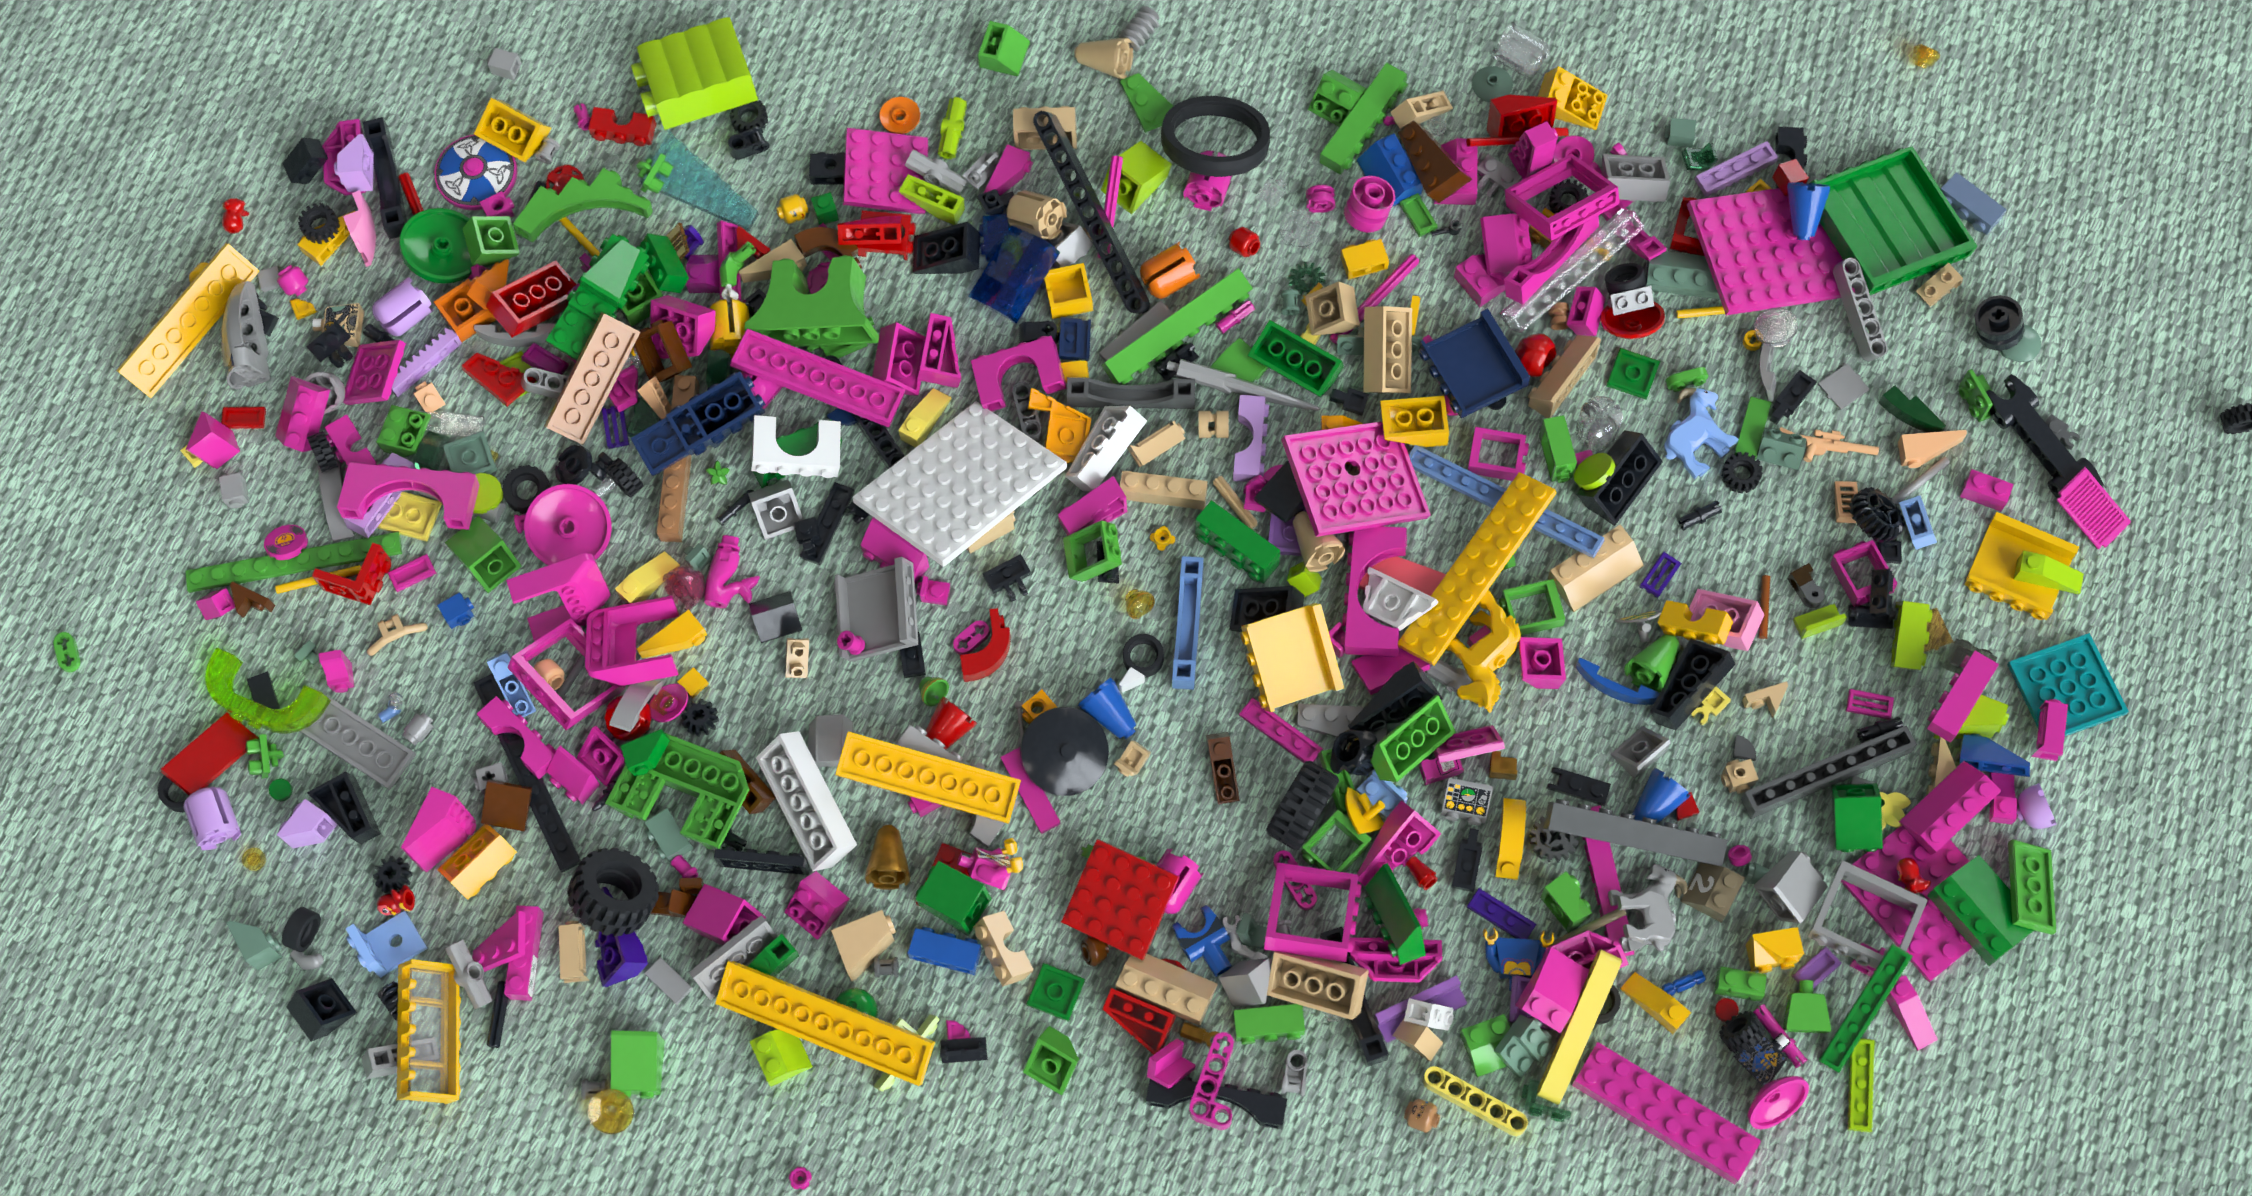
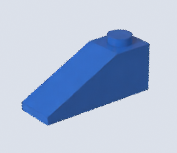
M1978 734L1963 736L1960 764L1965 761L1979 771L2030 777V762L1987 737H1982Z

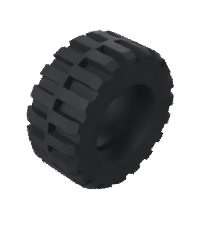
M1306 761L1266 828L1268 835L1293 850H1299L1339 782L1338 777L1318 764Z
M607 848L598 849L597 852L589 853L587 857L580 861L569 882L567 889L568 902L570 907H573L572 912L576 917L579 916L580 922L583 925H589L591 930L595 932L597 930L601 931L603 935H610V933L614 934V936H622L623 933L627 935L635 930H639L652 912L659 897V884L655 882L657 878L654 872H650L651 868L647 863H643L639 856H633L627 850L622 852L619 851V848H610V850H607ZM605 883L616 886L626 894L629 900H617L608 896L600 889L598 884Z

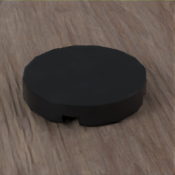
M571 445L566 448L558 458L559 463L558 466H555V476L563 484L577 485L582 482L591 469L592 455L590 451L581 445Z

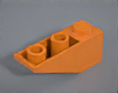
M505 259L501 263L496 262L490 270L486 269L480 277L476 276L469 284L471 288L467 295L485 310H488L486 304L492 292L506 286L509 260Z

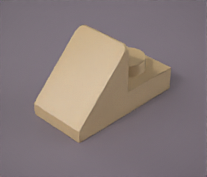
M1787 681L1745 694L1742 699L1745 709L1749 707L1758 709L1764 706L1766 702L1773 718L1788 687Z

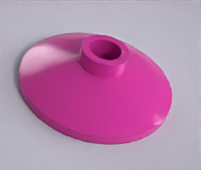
M1568 136L1556 144L1553 161L1555 163L1573 154L1590 166L1594 160V148L1587 139L1581 136Z
M669 684L662 687L657 695L654 694L649 703L652 719L663 723L679 716L688 701L686 689L680 684Z

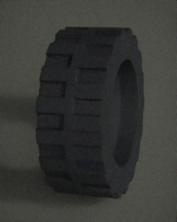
M530 465L518 466V468L512 469L505 476L506 478L502 483L503 497L507 504L515 512L518 511L521 514L527 513L529 506L540 493L551 488V484L544 472L539 470L538 467ZM523 481H533L537 485L535 496L530 499L520 498L517 495L518 485Z

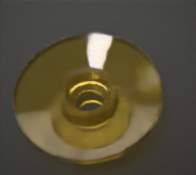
M615 1089L602 1090L595 1094L589 1103V1120L600 1132L606 1134L620 1133L628 1128L633 1120V1104L628 1096L621 1091ZM609 1106H614L616 1112H611Z

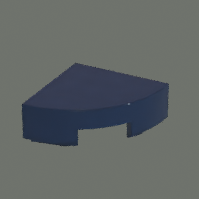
M840 408L826 415L828 420L839 421L841 425L851 426L856 424L851 413Z

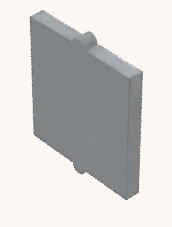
M1845 364L1818 383L1828 395L1827 398L1831 399L1840 410L1870 390L1861 380V375L1856 374L1848 364Z

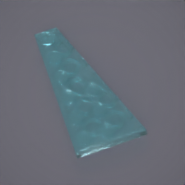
M669 131L650 165L653 167L662 153L666 156L665 161L674 167L668 178L659 173L655 176L664 182L660 193L750 231L759 215L758 211L742 196H739L728 183L719 178L718 174L697 155L695 156L685 144L676 139L675 135ZM645 174L644 177L640 179L642 185L646 177L648 176L647 174Z

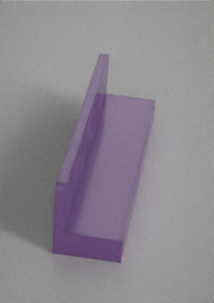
M1457 975L1410 997V999L1451 1007L1453 1011L1467 1005V1001L1460 989L1461 982ZM1409 998L1375 1014V1022L1387 1043L1396 1039L1392 1035L1405 1017Z

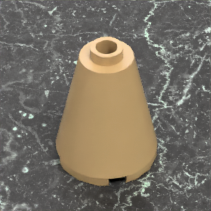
M1128 38L1084 42L1075 48L1074 56L1077 62L1118 79H1125L1127 77L1125 72L1131 70L1133 62V48H1129V43L1132 42Z
M1302 511L1295 516L1293 526L1305 567L1310 572H1320L1328 569L1326 565L1331 562L1335 565L1345 553L1342 542L1334 534L1316 537L1307 512Z

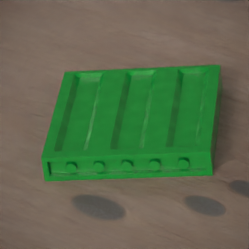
M1913 146L1905 149L1903 147L1899 148L1892 154H1882L1873 161L1866 160L1857 167L1853 168L1850 166L1838 174L1831 173L1822 180L1815 179L1810 182L1830 186V193L1820 219V224L1843 260L1854 258L1859 262L1870 295L1940 269L1948 263L1953 264L1971 256L1977 248V244Z

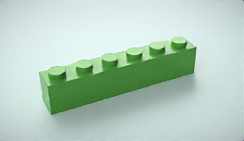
M1386 62L1320 153V164L1340 175L1344 169L1348 170L1353 163L1352 158L1355 154L1359 155L1361 153L1365 140L1372 138L1375 126L1382 124L1383 119L1386 117L1385 112L1388 108L1392 109L1394 107L1398 94L1405 92L1408 83H1406V73Z

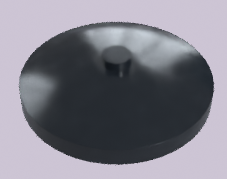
M1058 707L1041 713L1031 721L1021 739L1020 759L1026 775L1035 786L1049 794L1071 796L1088 790L1103 775L1108 762L1109 746L1104 730L1091 715L1076 708Z

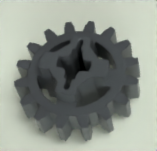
M1542 816L1540 823L1535 822L1533 825L1536 830H1531L1530 835L1534 837L1530 840V844H1536L1533 852L1540 851L1539 858L1542 859L1544 856H1547L1549 863L1552 858H1555L1557 863H1560L1561 857L1568 860L1569 853L1574 854L1576 851L1574 847L1579 844V841L1575 840L1578 836L1568 834V842L1565 834L1559 832L1558 839L1549 844L1551 837L1558 832L1543 829L1545 818ZM1540 835L1542 838H1544V846L1540 841ZM1553 849H1559V850H1561V851H1556V852H1555V851H1551V850H1553Z

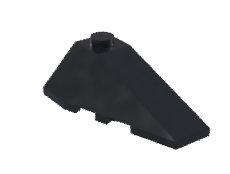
M1412 661L1397 671L1348 727L1349 729L1373 733L1385 728L1388 722L1405 720V715L1417 711L1435 695H1439L1441 700L1443 698L1426 673Z

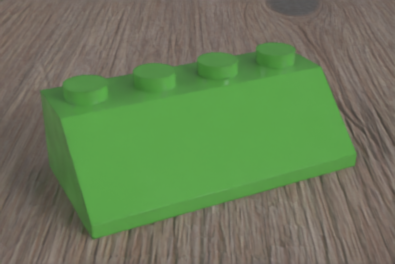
M1439 695L1432 697L1376 744L1371 763L1380 780L1398 782L1456 733Z

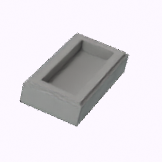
M661 957L644 973L676 1005L693 989Z

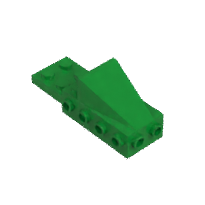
M612 234L610 239L606 237L600 246L602 249L599 256H593L589 263V266H591L590 270L587 273L583 272L578 280L580 284L576 291L573 289L566 299L569 301L568 306L545 342L577 361L601 313L616 319L615 313L618 308L623 309L628 300L626 298L628 292L635 290L639 283L637 278L641 273L644 275L650 266L647 251L640 246H632L628 243L629 240L622 235L616 236Z

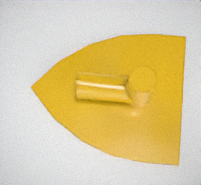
M1347 787L1345 794L1346 809L1358 835L1381 830L1384 822L1378 813L1385 808V804L1379 800L1376 804L1372 805L1366 793L1360 795L1355 790Z

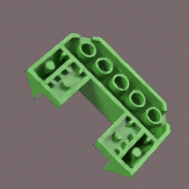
M669 734L667 735L670 742L654 769L649 770L644 775L634 776L625 765L605 804L631 819L636 817L646 821L664 785L696 797L698 799L680 834L702 843L707 849H720L749 792L746 777L739 761Z

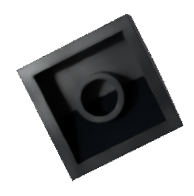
M333 978L297 990L286 1006L311 1042L329 1035L357 1013Z

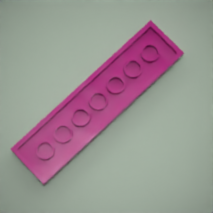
M750 329L746 330L730 364L734 368L886 427H890L905 394V389Z

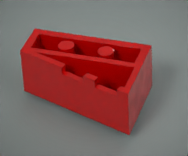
M1113 988L1110 989L1102 1008L1153 1055L1164 1048L1177 1017Z

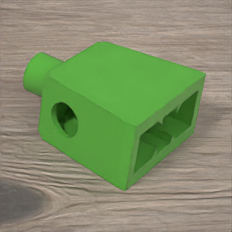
M1800 980L1799 993L1788 995L1783 1024L1785 1032H1831L1825 995L1813 994L1812 980Z

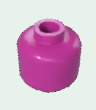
M289 265L278 273L277 283L287 295L290 296L295 293L296 296H299L307 290L305 286L309 280L298 266L292 267Z

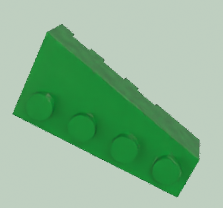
M819 422L806 429L800 428L793 434L777 437L776 442L785 453L793 456H804L811 453L817 447V428ZM840 437V449H841L842 438ZM753 471L761 488L768 486L767 481L775 477L777 480L786 477L779 473L768 472L761 474Z

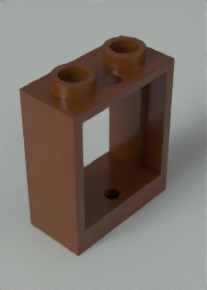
M659 320L651 324V329L646 327L639 330L640 334L634 347L649 380L656 376L659 383L692 368L672 320L665 323L663 320ZM657 334L660 335L672 363V366L666 369L651 337Z

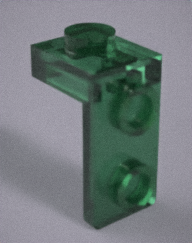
M1530 1079L1528 1085H1523L1521 1098L1525 1099L1523 1110H1527L1529 1115L1541 1117L1542 1114L1551 1116V1120L1557 1122H1564L1565 1119H1570L1571 1111L1535 1103L1539 1080Z

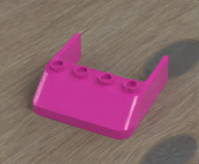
M589 553L580 554L506 580L513 604L550 591H557L564 603L563 606L527 618L534 641L570 618L578 626L587 625L588 615L595 610L601 609L611 596L609 587L594 556Z
M667 596L591 612L587 617L585 668L588 675L620 686L677 676L678 670L671 654L636 661L637 627L643 623L679 617L673 597Z

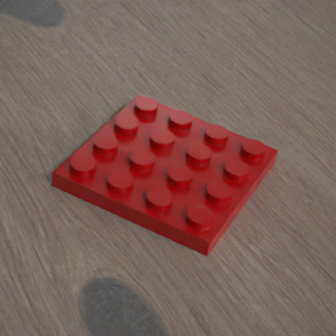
M1097 839L1061 923L1144 960L1180 876Z

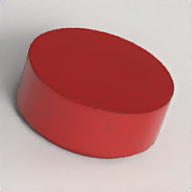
M1723 998L1717 1002L1714 1011L1719 1020L1726 1022L1727 1020L1730 1021L1733 1015L1735 1017L1738 1015L1739 1008L1734 1000Z

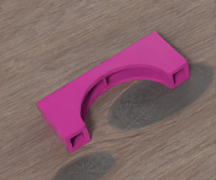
M364 462L348 463L337 508L342 518L363 520L369 507L381 497L396 491L415 490L427 493L442 503L444 506L443 518L448 528L469 530L480 485L476 474L470 472L455 473L448 470L434 471L427 468L412 469L406 466L391 467L385 464L370 465Z

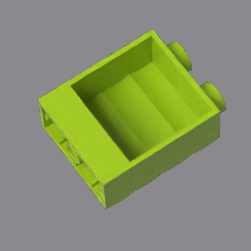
M730 17L717 19L707 25L695 26L684 32L673 33L659 40L648 41L637 46L641 61L631 64V68L638 88L650 86V91L640 95L648 117L659 114L664 130L758 100L751 74Z

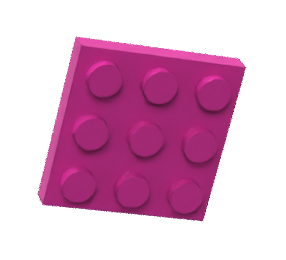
M401 340L359 345L345 387L343 403L353 405L388 401L394 379L398 374L400 361L404 355L406 343Z

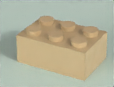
M1043 106L1040 108L1020 107L1019 109H1013V134L1016 148L1021 150L1046 149L1033 123V118L1039 111L1055 114L1073 149L1077 148L1075 107L1061 106L1060 108H1049ZM1048 117L1044 118V126L1048 123ZM1054 135L1052 139L1053 144L1057 142V135Z

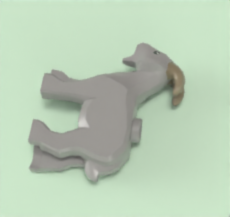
M1654 864L1650 867V875L1646 877L1647 879L1654 880V885L1633 894H1623L1617 890H1610L1608 892L1611 906L1618 905L1619 910L1636 909L1638 925L1641 928L1636 929L1629 924L1623 926L1625 937H1621L1619 943L1624 953L1641 949L1644 945H1654L1658 951H1664V946L1671 942V938L1676 930V916L1671 911L1667 898L1673 888L1676 891L1677 898H1680L1681 894H1686L1688 890L1686 881L1672 870Z

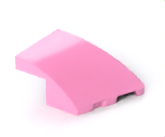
M359 190L352 193L358 211L345 215L343 218L366 267L371 266L374 257L376 231L370 207Z

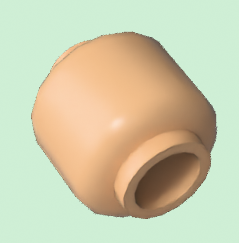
M544 659L534 665V669L554 690L561 687L564 682L565 673L555 661Z

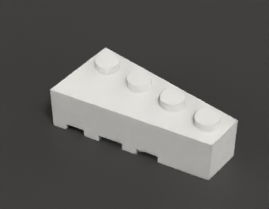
M1105 406L1065 477L1082 491H1092L1097 488L1147 420L1131 406Z

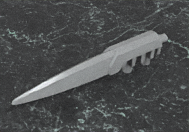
M1180 359L1179 364L1168 361L1166 369L1175 371V377L1195 379V383L1215 388L1223 393L1231 395L1233 392L1240 395L1265 396L1266 402L1307 410H1321L1318 406L1289 394L1236 378L1237 375L1183 359Z

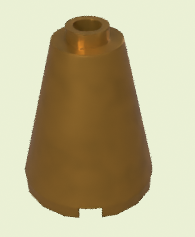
M884 825L878 829L865 873L866 883L868 885L869 882L874 883V888L898 889L899 884L905 883L906 886L910 881V872L900 831L893 825Z

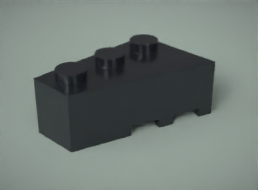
M345 771L307 792L351 839L361 845L381 834L356 777Z

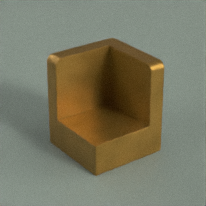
M1493 751L1490 756L1489 778L1516 780L1518 773L1517 759L1501 757V751Z

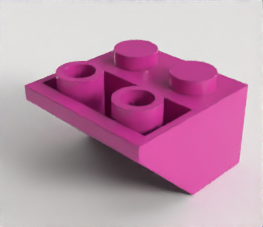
M815 871L801 880L784 913L819 940L842 914L850 898Z

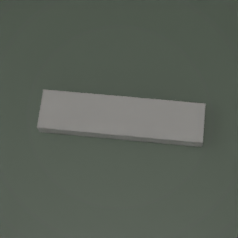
M1159 301L1099 352V356L1105 361L1109 360L1173 315L1174 312L1162 301Z

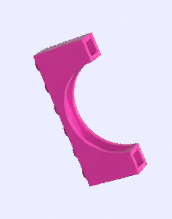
M1379 526L1356 530L1349 535V546H1352V553H1348L1347 565L1351 566V571L1346 573V586H1349V593L1344 595V606H1348L1347 613H1343L1342 624L1346 626V632L1341 634V646L1345 647V654L1398 657L1399 628L1384 626L1370 618L1358 601V588L1369 567L1372 568L1377 563L1388 558L1406 556L1407 528Z

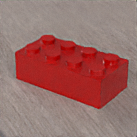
M555 260L492 292L486 308L513 338L563 312L569 303L566 300L568 297L567 293L577 284Z

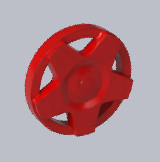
M571 165L559 166L548 174L546 188H550L551 182L554 184L552 189L559 195L572 177L577 180L582 179L585 181L577 168Z

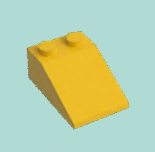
M1444 396L1380 401L1384 440L1423 447L1448 445L1449 427Z

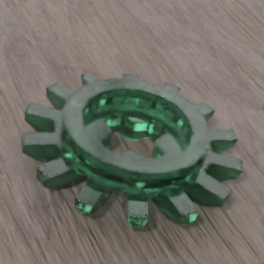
M1304 262V268L1296 264L1298 270L1291 269L1290 272L1294 273V275H1288V279H1293V281L1288 283L1289 286L1295 285L1293 289H1299L1300 296H1302L1303 292L1308 294L1318 282H1326V280L1320 278L1325 276V273H1318L1321 270L1320 266L1313 269L1314 263L1307 267V262ZM1304 274H1308L1309 277L1313 278L1309 283L1301 280V278H1304Z

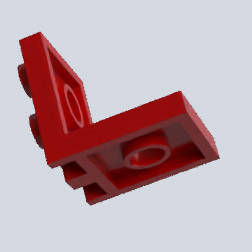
M372 542L355 581L316 568L312 577L323 591L371 606L376 592L379 593L382 589L384 574L390 571L391 559L381 545Z

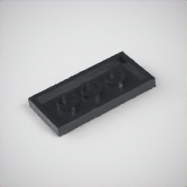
M723 846L722 849H715L714 859L720 867L799 875H809L810 866L805 857H802V854L789 853L786 856L780 855L777 851H766L765 854L757 853V850L748 848L744 849L743 852L735 851V848Z

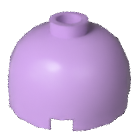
M2040 783L2026 788L2019 795L2017 815L2020 821L2025 820L2028 826L2034 829H2044L2057 825Z

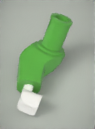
M748 241L736 252H730L719 268L721 286L725 288L721 295L729 303L731 298L738 299V293L732 290V287L737 285V272L743 267L744 261L756 252L754 246Z

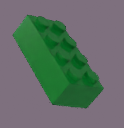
M1212 500L1195 519L1196 538L1204 545L1207 543L1214 548V552L1220 557L1226 556L1230 559V563L1236 569L1240 570L1242 568L1248 572V577L1254 582L1260 581L1264 584L1280 565V550Z

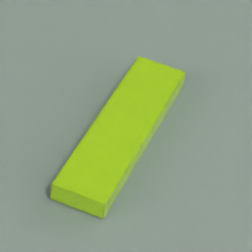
M1860 1039L1849 1057L1847 1130L1872 1132L1875 1040Z

